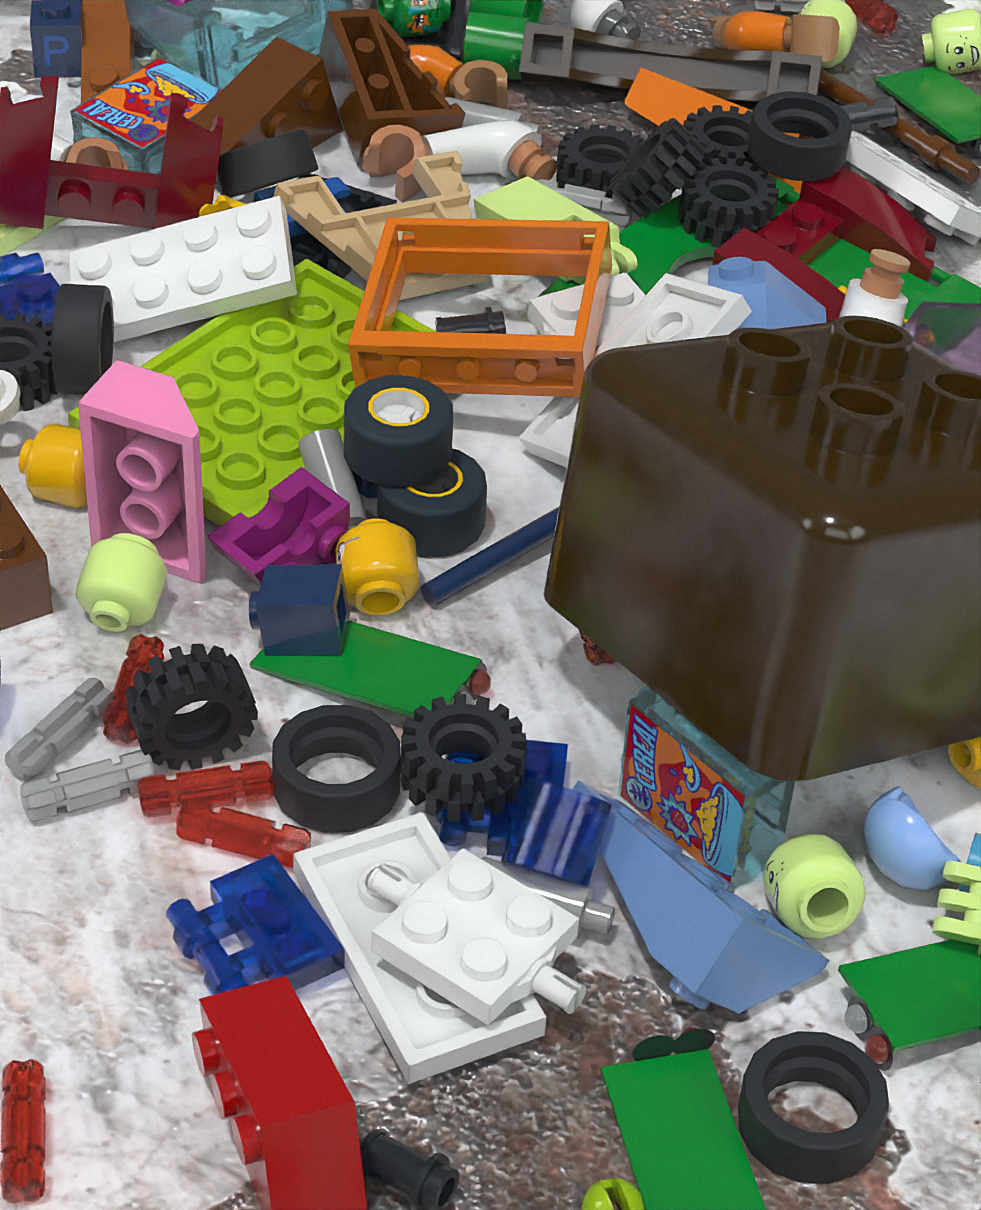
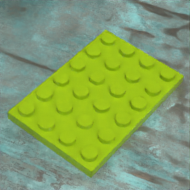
M308 259L294 266L297 295L220 314L139 366L174 378L200 433L203 514L220 527L239 512L246 517L258 514L267 503L270 489L300 467L305 469L298 447V442L303 437L319 430L336 429L340 432L344 444V403L353 389H355L348 343L364 291ZM397 309L390 330L437 332ZM77 406L68 412V423L70 427L80 429L79 407Z

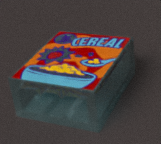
M159 56L70 110L74 132L73 143L85 138L98 137L107 139L117 146L121 158L125 160L129 170L159 174L171 92L180 93L188 98V107L182 116L192 120L222 88Z
M648 686L640 689L629 700L618 796L657 829L684 849L683 851L710 871L718 873L734 885L732 889L734 891L765 870L766 862L776 847L784 842L795 781L771 778L746 767Z

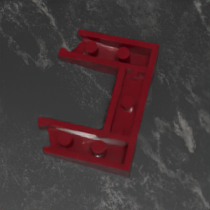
M50 75L41 78L40 88L43 97L14 104L8 86L1 87L0 224L44 229L45 215L157 229L198 218L202 206L213 204L224 118L217 115L209 130L182 116L188 107V98L182 94L171 92L160 173L153 174L51 160L59 76Z
M842 166L839 172L829 178L811 182L802 181L800 196L797 201L757 233L745 227L714 251L712 265H719L721 261L732 257L750 258L753 262L766 261L826 308V321L828 323L839 318L845 294L824 276L807 265L840 238L869 253L873 249H881L901 255L911 263L908 270L909 273L928 281L932 276L934 261L925 257L924 251L934 252L937 238L896 200L865 178Z

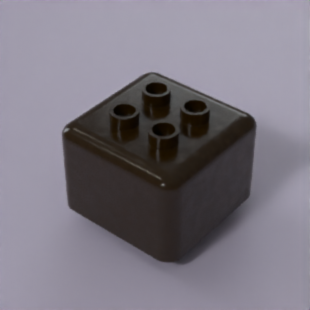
M856 315L839 317L833 322L786 328H741L727 335L618 347L600 353L588 364L583 376L543 592L545 601L556 612L657 693L679 716L706 733L746 767L771 778L786 781H808L981 737V375L963 371L914 342L912 335L907 330L894 323L878 318Z

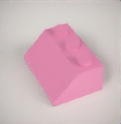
M116 360L78 402L91 547L98 541L111 538L119 533L141 536L156 546L158 554L162 557L168 568L167 573L201 584L207 575L199 429L173 377Z

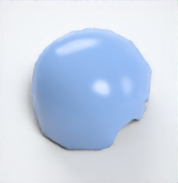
M897 786L884 793L869 808L864 825V837L868 854L882 874L903 888L925 891L938 887L947 881L942 877L945 862H961V860L945 846L901 787Z

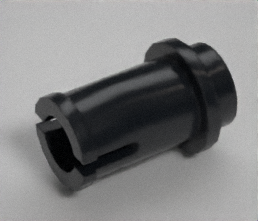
M491 306L485 307L484 313L445 318L435 317L437 332L506 334L503 311L492 312Z
M380 1129L372 1130L362 1141L360 1152L364 1179H368L408 1199L411 1210H445L454 1197L459 1183V1171L450 1166V1159L447 1155L439 1152L434 1153L430 1157L387 1136Z

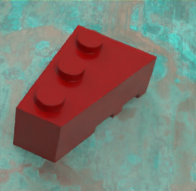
M283 976L200 998L199 1004L203 1029L192 1032V1043L196 1061L203 1077L211 1075L212 1089L218 1112L222 1120L229 1119L239 1158L242 1164L246 1166L261 1210H367L355 1101L288 977Z

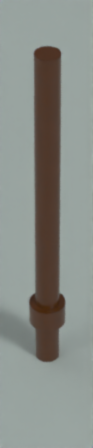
M823 69L820 70L818 90L839 104L845 105L866 101L867 105L874 104L873 100ZM898 117V123L895 126L881 128L885 133L919 153L920 160L934 170H945L968 185L973 184L978 179L981 171L980 167L957 154L955 146L938 135L930 137Z

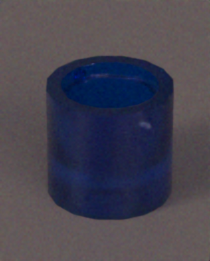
M525 779L500 861L588 887L612 804L562 786L534 779Z

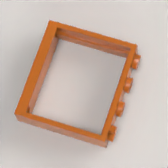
M387 217L348 343L355 388L371 379L387 375L412 376L429 381L445 393L580 397L585 369L595 357L612 272L609 221ZM397 231H414V234H403L402 240H399ZM584 235H595V237H584ZM407 273L586 277L574 336L390 331Z

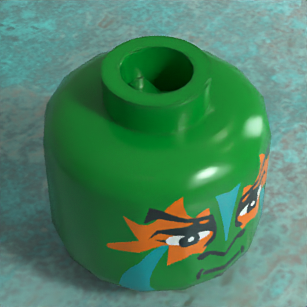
M377 0V11L401 38L437 34L443 22L449 20L451 1Z

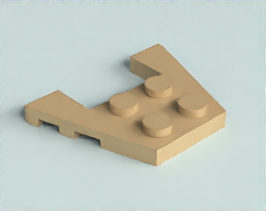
M457 150L416 158L412 174L429 198L345 213L320 175L277 183L273 196H280L290 217L366 281H368L387 217L477 219L472 218L469 207L471 193L468 182H463L460 171L463 163ZM397 231L399 240H402L403 234H414V231ZM407 273L399 300L483 283L487 275Z

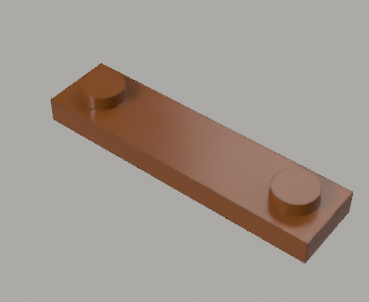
M82 0L81 105L134 74V0Z

